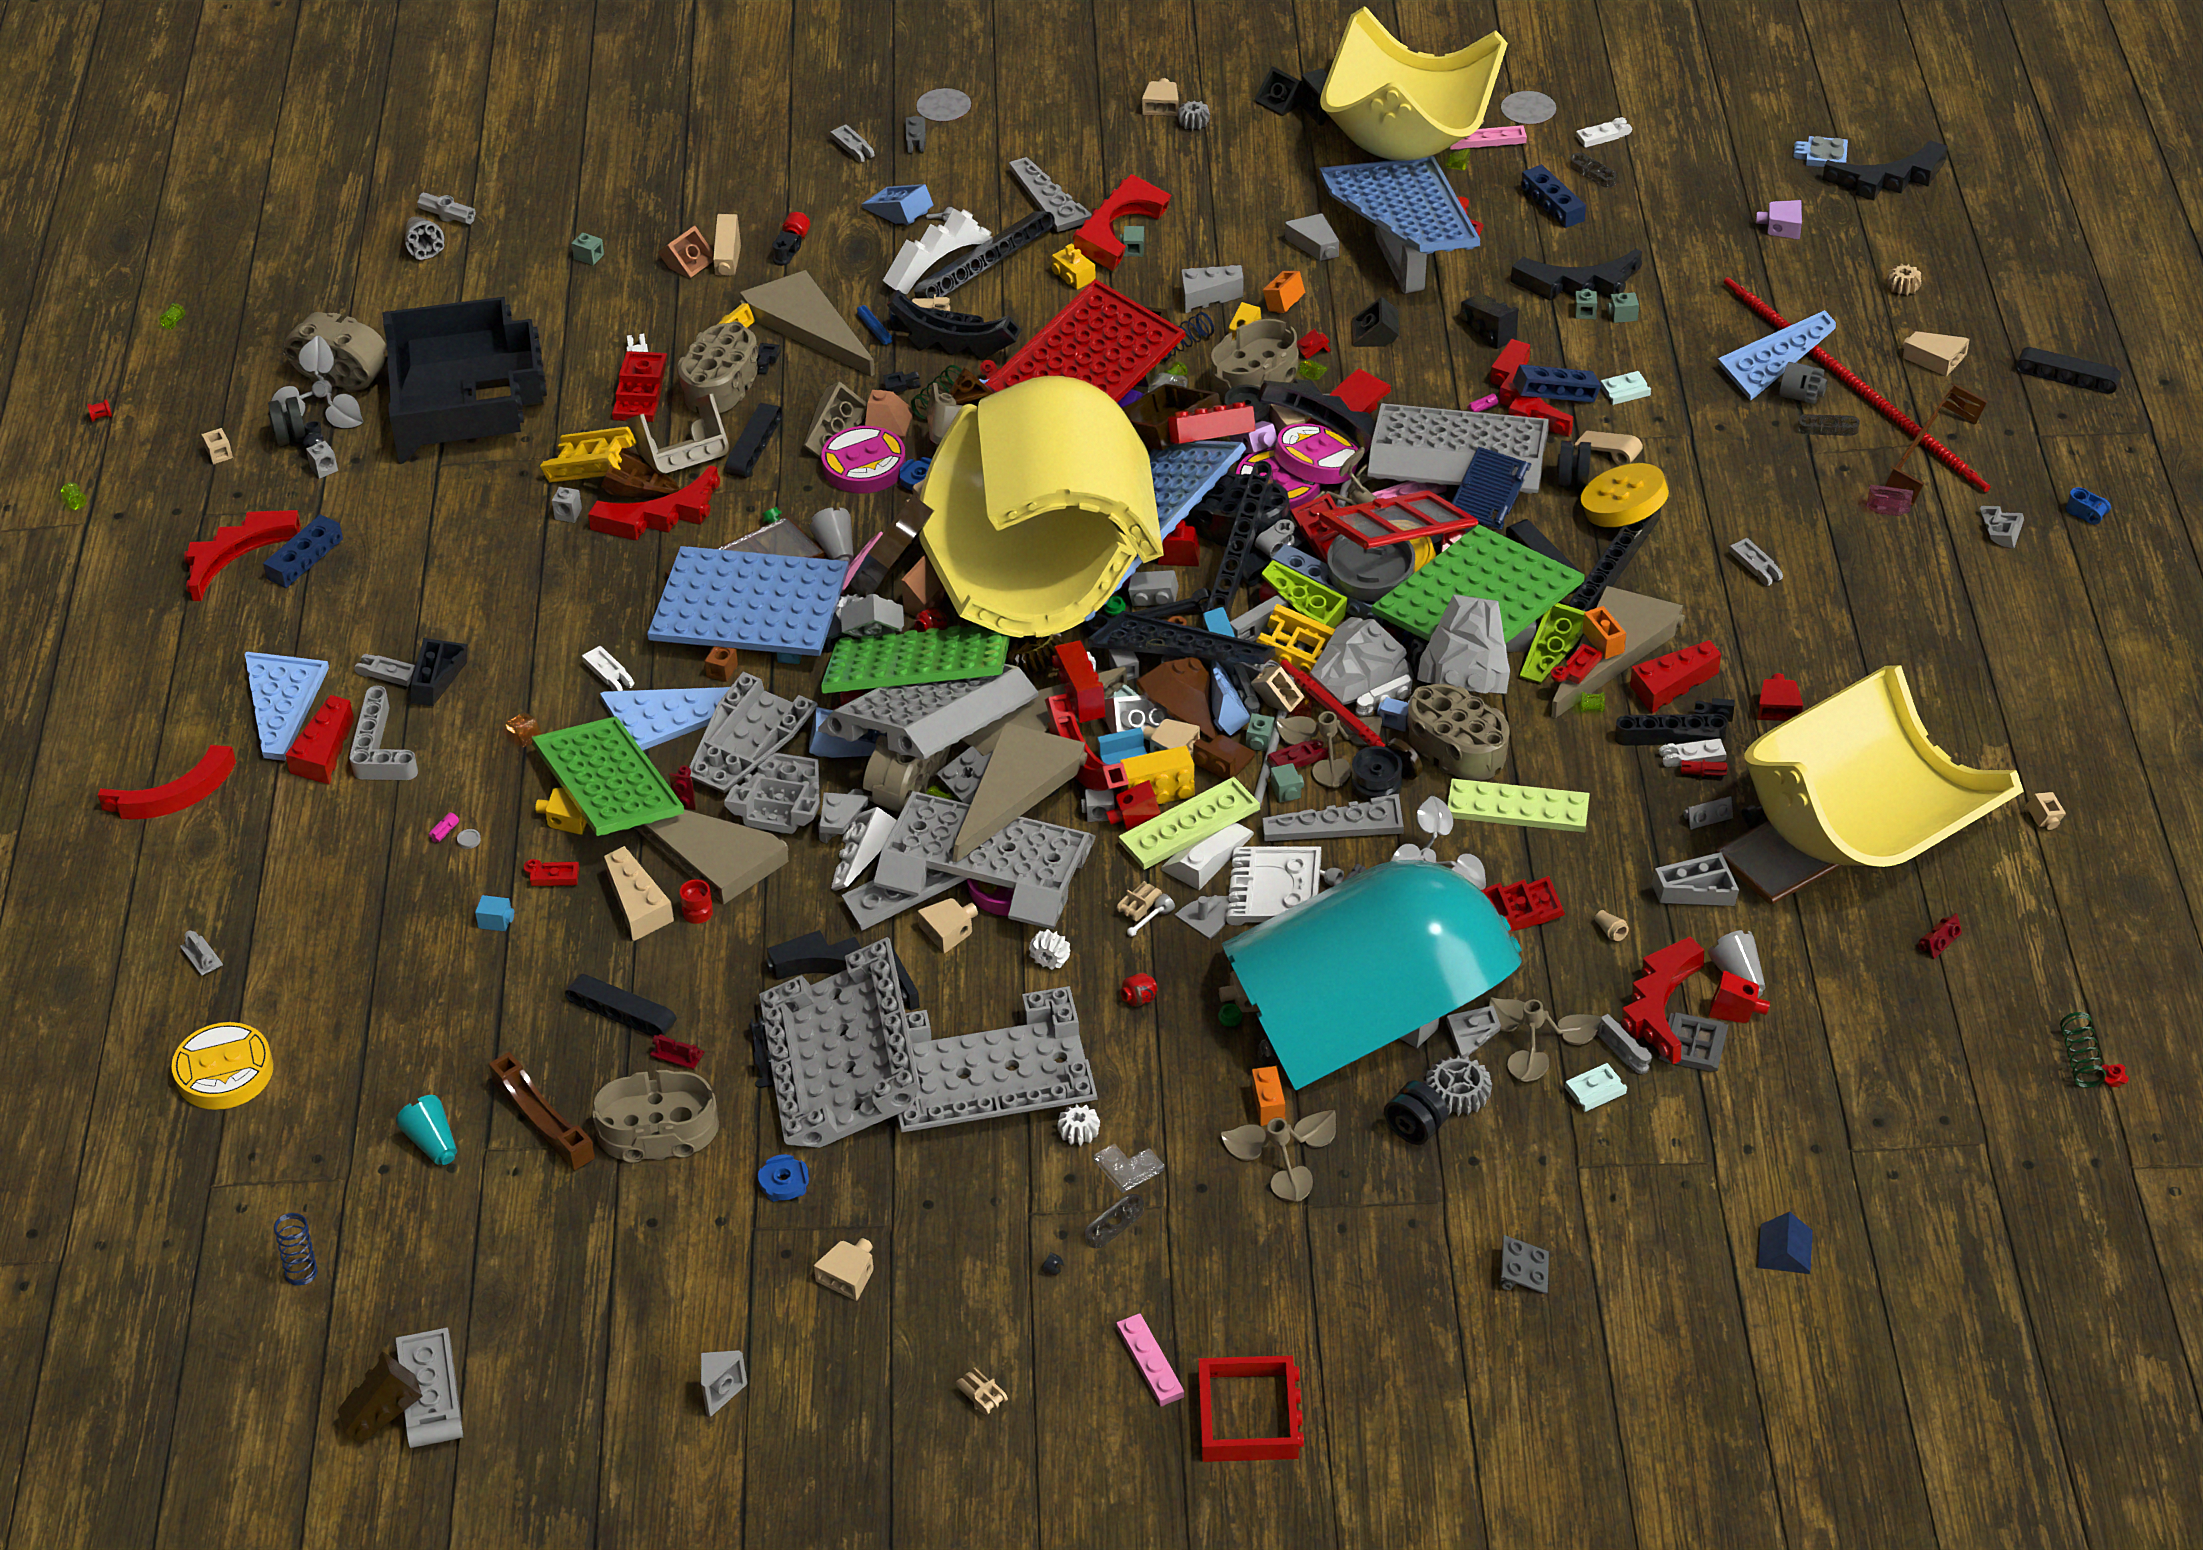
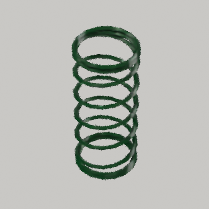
M955 365L947 366L940 376L935 377L934 381L928 384L927 388L922 389L920 394L912 398L911 407L918 417L927 420V417L921 415L917 410L915 399H920L923 406L927 409L924 403L928 405V401L922 395L930 397L928 389L932 388H929V386L933 383L940 384L949 393V389L943 385L941 377L947 378L949 383L953 385L954 382L949 377L948 371L958 376L959 374L949 370V368H955L960 373L962 371L961 368ZM940 377L941 383L936 382V379ZM927 389L928 395L922 394L923 391Z
M2074 1012L2066 1015L2060 1022L2062 1035L2065 1038L2064 1043L2068 1048L2067 1054L2070 1058V1066L2073 1068L2074 1082L2081 1087H2094L2105 1080L2106 1072L2102 1068L2103 1061L2098 1058L2100 1050L2095 1048L2098 1042L2093 1038L2095 1035L2094 1029L2091 1028L2093 1022L2091 1016L2087 1013ZM2081 1016V1017H2075V1018L2069 1020V1021H2068L2067 1023H2065V1025L2063 1026V1023H2064L2067 1019H2069L2070 1017ZM2080 1018L2089 1020V1024L2086 1027H2078L2072 1031L2065 1029L2066 1025L2073 1020ZM2088 1029L2093 1032L2091 1037H2082L2077 1040L2068 1038L2070 1034H2080ZM2090 1039L2095 1041L2094 1047H2086L2078 1051L2071 1049L2075 1042L2080 1043ZM2067 1040L2072 1042L2070 1046H2068ZM2093 1049L2098 1052L2097 1057L2086 1058L2081 1061L2073 1059L2077 1053H2084ZM2070 1050L2075 1052L2072 1057L2069 1053ZM2072 1060L2078 1063L2075 1066H2073ZM2094 1060H2099L2101 1063L2100 1066L2087 1065L2078 1070L2076 1069L2080 1063H2088ZM2097 1070L2103 1072V1077L2096 1081L2087 1082L2077 1078L2079 1073H2092Z

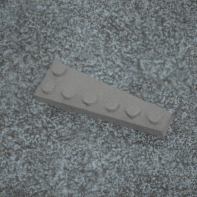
M1027 157L1009 162V169L1039 209L1051 212L1054 215L1055 223L1053 227L1057 232L1083 225L1086 219L1090 220L1092 214L1080 203L1076 204L1068 193L1062 192L1061 187L1058 184H1053L1050 177L1043 173Z
M1399 794L1371 798L1370 802L1358 804L1357 801L1349 802L1348 806L1336 808L1335 805L1327 806V809L1317 812L1310 809L1298 813L1263 818L1265 841L1403 833L1404 829Z

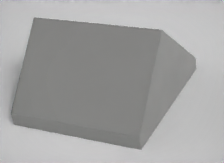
M739 1350L701 1353V1386L706 1415L711 1417L747 1385L743 1353Z

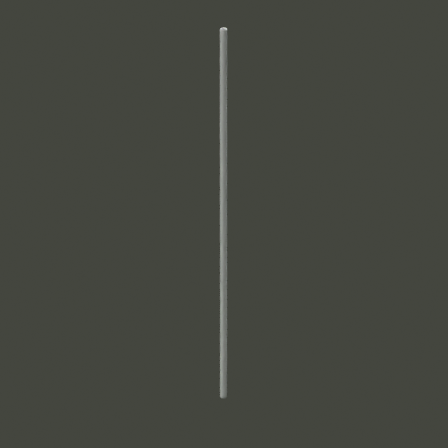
M1351 479L1342 482L1340 496L1347 498L1348 487L1352 482ZM1338 499L1336 506L1343 508L1346 502ZM1298 640L1296 648L1304 651L1306 643ZM1288 674V676L1290 677V679H1291V680L1293 681V683L1295 684L1294 678H1293L1290 674ZM1278 709L1254 798L1260 803V807L1272 767L1267 762V755L1277 750L1280 739L1277 729V718L1285 719L1287 714L1286 711Z

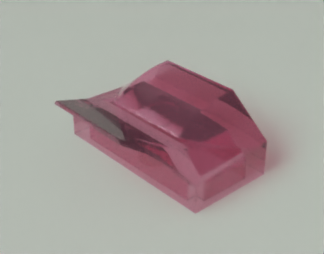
M1870 485L1867 507L1879 514L1900 516L1909 513L1913 490Z

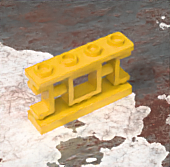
M629 427L562 435L560 437L562 443L558 445L561 452L558 458L543 461L540 467L549 483L605 476L610 465L620 470L618 463H621L622 459L619 452L622 448L635 446L637 441Z
M1276 604L1267 627L1275 630L1272 637L1261 632L1256 642L1275 647L1276 655L1270 660L1280 664L1282 660L1286 659L1299 671H1304L1309 676L1317 662L1316 659L1323 652L1322 648L1326 647L1336 629ZM1282 630L1292 633V637L1282 633ZM1279 640L1287 644V646L1280 645L1276 641ZM1299 640L1315 647L1313 654L1294 647V644Z

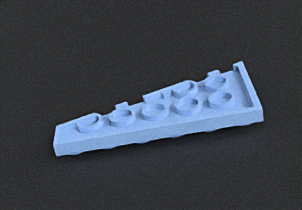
M1824 310L1718 358V364L1751 401L1784 373L1788 362L1796 363L1836 328V322Z

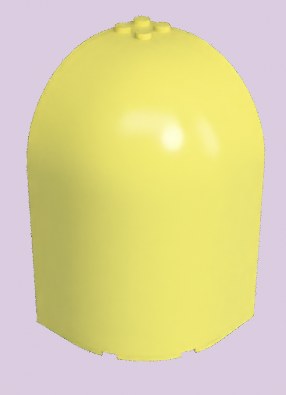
M1364 6L1351 14L1322 90L1321 107L1354 143L1371 154L1398 161H1411L1430 157L1468 137L1480 127L1508 43L1495 30L1470 46L1454 53L1445 54L1442 57H1435L1434 54L1422 52L1417 54L1407 50V46L1397 41Z
M1043 376L1020 382L986 396L979 401L978 425L987 516L997 531L1044 512L1066 509V506H1079V509L1096 513L1100 511L1108 515V518L1115 522L1126 534L1143 563L1164 555L1148 451L1126 414L1108 394L1092 384L1076 378Z
M967 404L959 410L940 442L924 480L920 500L933 509L934 512L919 534L922 547L956 611L964 619L1014 637L1031 635L1044 637L1063 632L1085 621L1087 615L1094 610L1100 609L1109 599L1136 557V550L1123 530L1109 519L1108 515L1100 511L1096 513L1079 509V506H1066V509L1044 512L997 531L987 516L978 407L973 404Z
M1901 665L1884 666L1775 727L1754 741L1744 755L1759 801L1767 818L1778 833L1804 854L1824 862L1839 865L1892 866L1903 863L2024 792L2017 770H1977L1962 764L1957 766L1951 762V757L1938 745L1934 747L1926 738L1928 733L1915 709Z

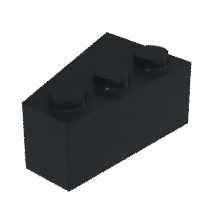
M1482 293L1461 302L1460 318L1496 349L1507 345L1511 339L1517 340L1519 308H1509L1506 303H1497L1496 299Z
M423 638L411 683V703L434 706L466 665L468 644Z

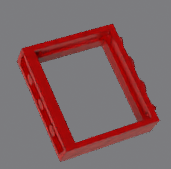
M1293 1355L1198 1358L1202 1461L1299 1459V1447H1304L1303 1432H1298V1426H1302V1410H1297L1296 1404H1301V1389L1295 1388V1382H1299L1300 1377L1299 1366H1294ZM1286 1375L1290 1437L1213 1440L1210 1378Z

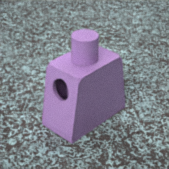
M1801 200L1770 202L1768 212H1757L1756 224H1768L1769 235L1800 239L1802 225Z
M1261 421L1255 423L1256 431L1229 435L1231 442H1243L1246 447L1243 453H1254L1276 445L1277 435L1273 423Z

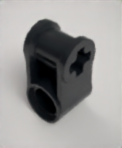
M785 231L779 232L778 237L772 243V247L775 250L773 261L776 265L783 266L791 262L801 247V235Z

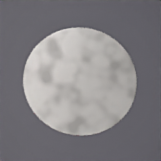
M948 88L929 91L917 101L918 112L925 116V118L935 121H950L960 118L971 107L970 98L965 93Z
M1521 91L1507 96L1501 104V110L1506 117L1515 122L1536 124L1549 120L1556 112V104L1545 94L1534 91Z

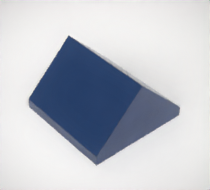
M1790 1211L1762 1223L1760 1228L1758 1268L1810 1274L1813 1230Z

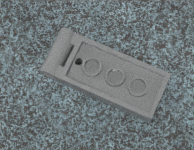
M448 1328L397 1337L398 1361L415 1374L423 1397L404 1410L410 1448L463 1438L452 1345Z

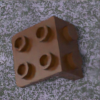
M1218 735L1210 744L1200 739L1193 743L1194 764L1225 780L1236 777L1255 757L1253 750L1224 735Z

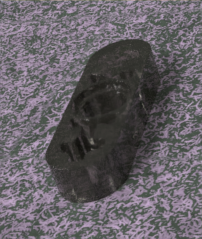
M1574 153L1571 155V169L1603 187L1611 188L1616 185L1617 173L1584 153Z
M1805 414L1799 417L1797 428L1800 433L1806 435L1853 436L1859 431L1860 421L1857 417L1848 415ZM1824 424H1832L1833 426L1829 427Z
M1128 1194L1090 1223L1085 1229L1086 1244L1091 1248H1102L1139 1219L1144 1213L1143 1198L1137 1194ZM1117 1217L1121 1219V1222L1119 1224L1112 1225L1108 1222V1220L1110 1218Z

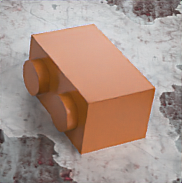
M1282 271L1263 289L1268 311L1277 313L1288 311L1305 293L1300 271Z
M1601 606L1584 612L1582 632L1597 650L1603 652V658L1608 659L1624 653L1626 632L1608 610Z
M1277 1067L1252 1069V1091L1260 1125H1268L1269 1121L1274 1118H1283L1285 1120V1100Z

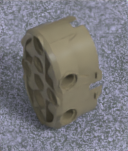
M311 313L286 337L283 348L285 357L301 374L309 377L313 382L319 381L315 371H306L299 361L301 349L319 335L328 343L334 359L332 369L327 373L319 372L320 376L327 380L332 387H343L348 392H356L367 388L388 361V356L384 357V352L387 350L384 340L376 331L365 324L357 322L355 318L347 316L339 323L336 321L341 314Z
M1262 319L1237 328L1234 340H1232V332L1226 335L1215 346L1211 354V391L1217 392L1220 401L1224 403L1226 393L1238 385L1249 384L1261 388L1264 380L1291 382L1298 370L1299 355L1297 334L1294 328L1291 326L1290 332L1286 329V322L1276 319Z
M735 321L714 325L704 332L698 333L696 341L690 345L685 356L680 358L677 367L684 401L691 410L697 412L695 399L712 393L719 413L731 409L738 401L744 398L746 384L747 390H749L758 371L757 357L759 348L756 337L750 329L743 326L742 323Z
M1433 684L1416 688L1408 703L1409 741L1426 761L1434 764L1435 757L1439 760L1440 770L1471 781L1492 778L1495 776L1496 769L1500 768V771L1503 769L1509 745V725L1499 709L1491 708L1481 698L1470 695L1462 686Z
M879 735L875 741L876 749L868 762L863 782V789L872 791V796L866 794L864 796H867L870 802L901 813L912 791L923 794L931 792L935 781L939 778L937 772L945 766L951 745L945 747L942 751L930 755L928 759L919 760L911 755H900L898 752L888 750L887 737Z
M669 1070L655 1071L657 1080H649L648 1072H638L630 1077L619 1078L606 1084L598 1092L593 1109V1120L599 1145L607 1154L630 1163H636L642 1159L661 1160L671 1156L689 1157L694 1152L706 1147L713 1140L719 1129L716 1099L710 1085L697 1074Z

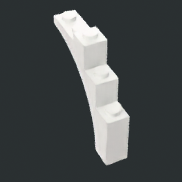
M953 209L944 226L939 224L936 227L930 224L920 242L917 240L915 242L905 241L883 281L893 289L900 290L907 295L919 277L939 258L962 246L983 244L992 238L990 236L992 232L984 227L980 228L977 225L978 222L972 219L973 215L963 209L960 212Z

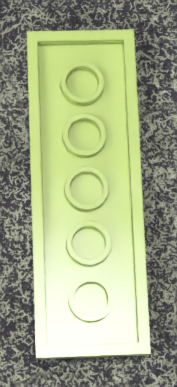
M1232 777L1120 835L1119 843L1145 870L1260 810V803L1235 777Z
M1452 779L1448 808L1454 819L1585 832L1589 793Z

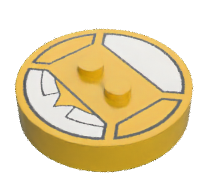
M235 1022L217 1023L197 1030L180 1044L172 1060V1073L181 1096L197 1107L211 1110L228 1109L248 1102L266 1087L273 1072V1059L266 1038L255 1028Z

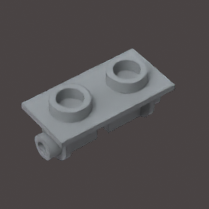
M1731 796L1692 807L1689 806L1686 810H1683L1684 818L1689 819L1690 829L1732 819Z
M187 931L185 933V944L181 945L180 948L201 976L223 965L202 936H198L194 931Z

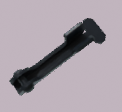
M759 1017V1022L753 1023V1018H751L748 1027L752 1031L756 1051L754 1058L759 1069V1075L763 1078L755 1082L756 1087L775 1086L774 1077H769L771 1075L769 1066L771 1057L770 1051L766 1050L763 1032L765 1028L764 1021Z

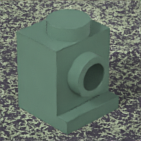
M1589 289L1576 291V319H1596V291ZM1581 307H1591L1592 311L1580 310Z

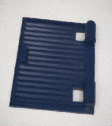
M1478 446L1452 504L1475 517L1478 523L1502 530L1504 518L1506 515H1509L1525 481L1524 475L1526 471L1530 470L1532 464ZM1517 467L1518 470L1516 474L1512 475L1514 468ZM1494 511H1497L1495 519H1491Z

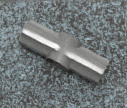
M423 192L417 202L418 208L439 214V218L442 221L457 220L470 225L476 215L475 209L455 203L453 197L449 195L437 197Z

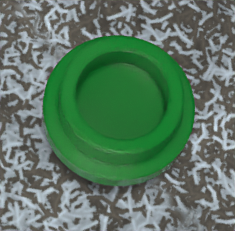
M776 506L762 513V521H767L770 524L779 520V515L782 514L781 510L779 511Z
M1118 596L1109 597V601L1104 605L1105 613L1111 616H1117L1126 609L1122 598Z
M1226 1004L1219 1011L1218 1019L1225 1026H1236L1242 1021V1011L1235 1004Z

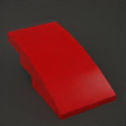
M626 352L619 373V385L615 394L616 403L612 412L613 420L627 421L626 419L644 414L646 422L654 421L665 375L667 353Z
M1358 368L1331 392L1330 396H1340L1351 411L1368 412L1370 414L1377 409V402L1391 392V385ZM1312 417L1305 423L1330 428Z
M1329 493L1291 509V516L1319 559L1326 564L1329 547L1334 539L1340 535V533L1319 521L1320 512L1340 508L1335 505ZM1345 516L1337 517L1354 528L1351 520L1348 521Z
M1549 876L1529 884L1523 879L1506 887H1502L1500 882L1481 890L1494 905L1498 914H1502L1507 919L1511 930L1508 932L1542 924L1565 915Z

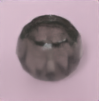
M1266 1037L1257 1045L1256 1055L1263 1065L1277 1067V1065L1281 1064V1061L1269 1038Z

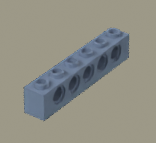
M1284 544L1272 557V560L1347 597V613L1361 618L1363 621L1374 619L1381 627H1384L1389 622L1371 613L1372 605L1377 601L1355 599L1339 591L1332 584L1328 576L1326 563L1287 544Z

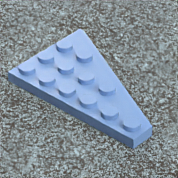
M246 652L245 658L263 757L285 761V754L293 745L329 669L328 661Z
M730 687L609 691L600 693V696L611 716L618 717L643 751L708 726L718 702Z

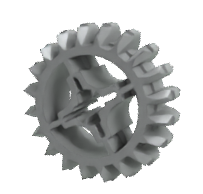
M1457 1055L1456 1059L1448 1056L1446 1061L1439 1059L1437 1064H1432L1430 1071L1426 1075L1425 1084L1432 1087L1442 1097L1448 1108V1115L1451 1112H1456L1459 1117L1461 1112H1465L1469 1116L1471 1110L1478 1112L1480 1107H1485L1486 1101L1491 1096L1492 1082L1489 1072L1485 1069V1065H1479L1477 1060L1471 1062L1468 1056L1465 1059H1460L1459 1055Z

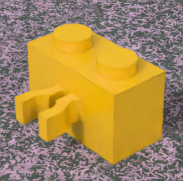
M1072 243L1065 246V249L1052 255V271L1076 290L1096 279L1095 264L1083 256L1081 250L1074 249Z

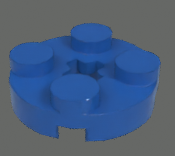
M922 457L921 461L914 462V459L906 461L900 468V484L913 491L912 487L925 479L932 459Z
M783 1154L771 1157L766 1161V1165L762 1170L760 1168L758 1172L760 1189L767 1195V1199L770 1201L789 1200L803 1196L809 1183L808 1168L801 1159L800 1161L795 1160L792 1155ZM780 1175L789 1177L786 1180H779L781 1178Z

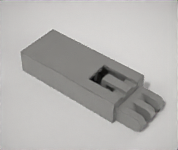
M1278 594L1232 620L1230 625L1235 637L1253 642L1260 636L1261 632L1267 634L1274 630L1267 627L1276 604L1288 608L1289 602L1282 595Z

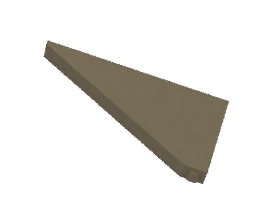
M806 270L740 292L741 301H739V306L742 303L748 304L756 322L867 375H875L873 358Z
M1606 586L1597 608L1604 606L1626 632L1625 652L1608 659H1604L1602 656L1599 663L1580 684H1576L1568 679L1562 681L1553 699L1551 717L1557 718L1675 636L1678 627L1682 628L1684 624L1683 605ZM1584 634L1577 650L1582 644L1596 649Z
M1125 667L1098 673V681L1102 682L1104 686V699L1110 698L1114 695L1115 691L1118 692L1123 685H1127V671ZM1065 684L1038 690L1039 696L1031 700L1030 703L1016 708L1015 711L1005 714L1001 719L994 720L986 727L974 731L972 735L963 737L959 742L951 744V747L962 754L973 746L982 756L988 755L994 751L1005 723L1050 734L1047 723L1051 720L1045 699L1065 694Z
M1005 723L954 844L953 861H960L1077 775L1080 765L1084 766L1086 763L1085 743Z
M684 810V814L676 815L673 818H665L650 824L633 827L693 879L705 881L710 887V893L723 905L789 862L787 844L773 834Z

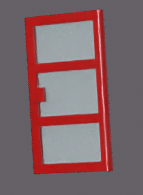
M1429 490L1387 499L1378 498L1372 502L1319 513V521L1364 549L1381 547L1478 525V520Z

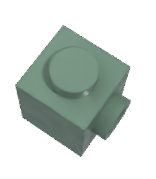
M1124 226V234H1120V242L1126 245L1124 256H1144V226Z
M582 232L571 243L573 257L576 260L594 265L604 255L601 238Z
M1635 292L1611 294V302L1607 304L1608 315L1612 316L1614 323L1638 321L1639 303Z
M1252 713L1247 729L1245 747L1267 752L1273 731L1274 717Z
M1293 763L1271 768V786L1279 803L1301 798V788H1304V781L1302 775L1297 774Z

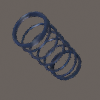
M1199 312L1196 316L1190 317L1188 321H1183L1180 326H1177L1188 334L1191 345H1188L1182 339L1183 349L1180 350L1175 346L1174 354H1171L1170 351L1168 357H1164L1162 360L1167 361L1171 356H1175L1176 349L1183 352L1184 344L1192 347V339L1200 342L1201 335L1205 338L1214 334V324L1211 318L1206 313ZM1199 315H1203L1208 320L1211 326L1210 334L1207 325L1199 318ZM1192 318L1196 319L1197 328L1190 322ZM1199 320L1205 325L1208 333L1203 330ZM1183 323H1188V331L1181 327ZM1189 324L1198 332V341L1192 336Z
M298 1213L284 1214L276 1220L274 1232L277 1235L278 1249L281 1252L280 1258L283 1261L282 1266L285 1279L293 1285L308 1284L316 1277L318 1270L316 1260L314 1259V1251L312 1250V1242L310 1241L307 1220ZM286 1219H298L305 1225L304 1228L296 1225L287 1226L277 1232L278 1224ZM295 1227L302 1229L299 1234L286 1237L280 1235L287 1228ZM299 1237H303V1239L298 1243H292L290 1245L282 1244L284 1240H295ZM305 1239L308 1241L307 1245L302 1243ZM297 1245L305 1246V1248L299 1252H293L291 1254L284 1253V1250L288 1247H293ZM300 1253L307 1255L306 1258H298L291 1262L286 1261L289 1256ZM303 1261L309 1262V1265L302 1270H288L293 1264H299ZM311 1264L314 1266L310 1275L303 1279L293 1280L287 1276V1272L299 1273L308 1269Z

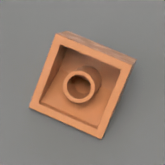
M693 226L658 251L668 268L689 279L714 261L713 250L696 226Z
M926 554L901 580L904 612L913 616L930 607L938 608L949 597Z

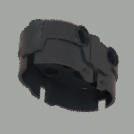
M1228 470L1225 475L1216 481L1215 486L1204 494L1202 500L1192 507L1189 511V516L1192 518V525L1198 536L1213 541L1220 546L1227 547V538H1230L1250 474H1236ZM1274 479L1251 548L1258 549L1255 547L1256 538L1278 521L1284 519L1292 520L1288 492ZM1256 491V492H1254V493H1252V494L1258 495V494H1260L1261 492H1260V491ZM1249 510V511H1247L1246 513L1251 514V513H1254L1255 511H1254V510ZM1242 529L1240 532H1244V533H1245V532H1247V531H1249V530H1248V529Z

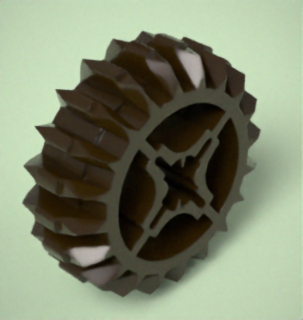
M1060 633L1044 637H1036L1035 635L1020 637L1007 650L1008 662L1010 665L1020 667L1024 674L1038 673L1039 670H1045L1046 667L1053 665L1052 656H1055L1054 646L1065 644L1064 638Z

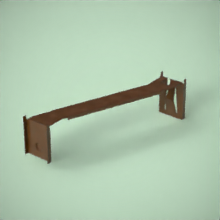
M1953 382L1951 384L1954 387L1949 390L1900 462L1895 467H1890L1893 471L1885 488L1880 487V489L1911 506L1914 505L1924 483L1900 469L1937 418V413L1944 406L1976 424L1988 402ZM1959 397H1962V398H1964V399H1966V400H1969V401H1971V402H1973V403H1976V404H1978V405H1980V406H1977V405L1968 403V402L1962 400V399L1959 398ZM1946 398H1947V399L1950 398V399H1951L1952 401H1954L1957 405H1955L1954 403H1952V402L1946 400Z

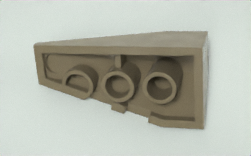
M840 381L827 387L818 403L803 446L815 456L821 458L825 443L833 435L842 430L856 427L863 421L867 413L868 403Z

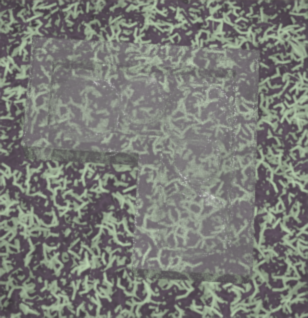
M1114 1143L1094 1155L1096 1164L1122 1193L1164 1170V1164L1150 1148L1128 1159Z

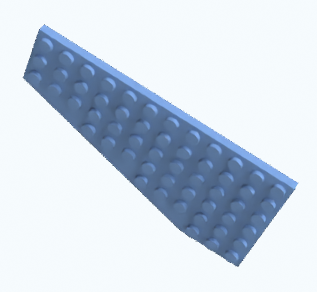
M1434 156L1411 161L1390 160L1319 168L1320 177L1330 196L1419 252L1430 254L1437 250L1450 252L1457 248L1469 250L1480 246V238Z
M1193 441L1180 444L1175 443L1164 450L1153 449L1148 454L1161 540L1174 531L1180 520L1185 518L1192 507L1202 500L1204 494L1215 486L1216 481L1228 472V468L1241 458V454L1246 450L1243 442ZM1138 553L1114 592L1122 587V583L1133 575L1136 568L1143 562ZM1094 610L1087 615L1085 621L1091 620L1097 611Z

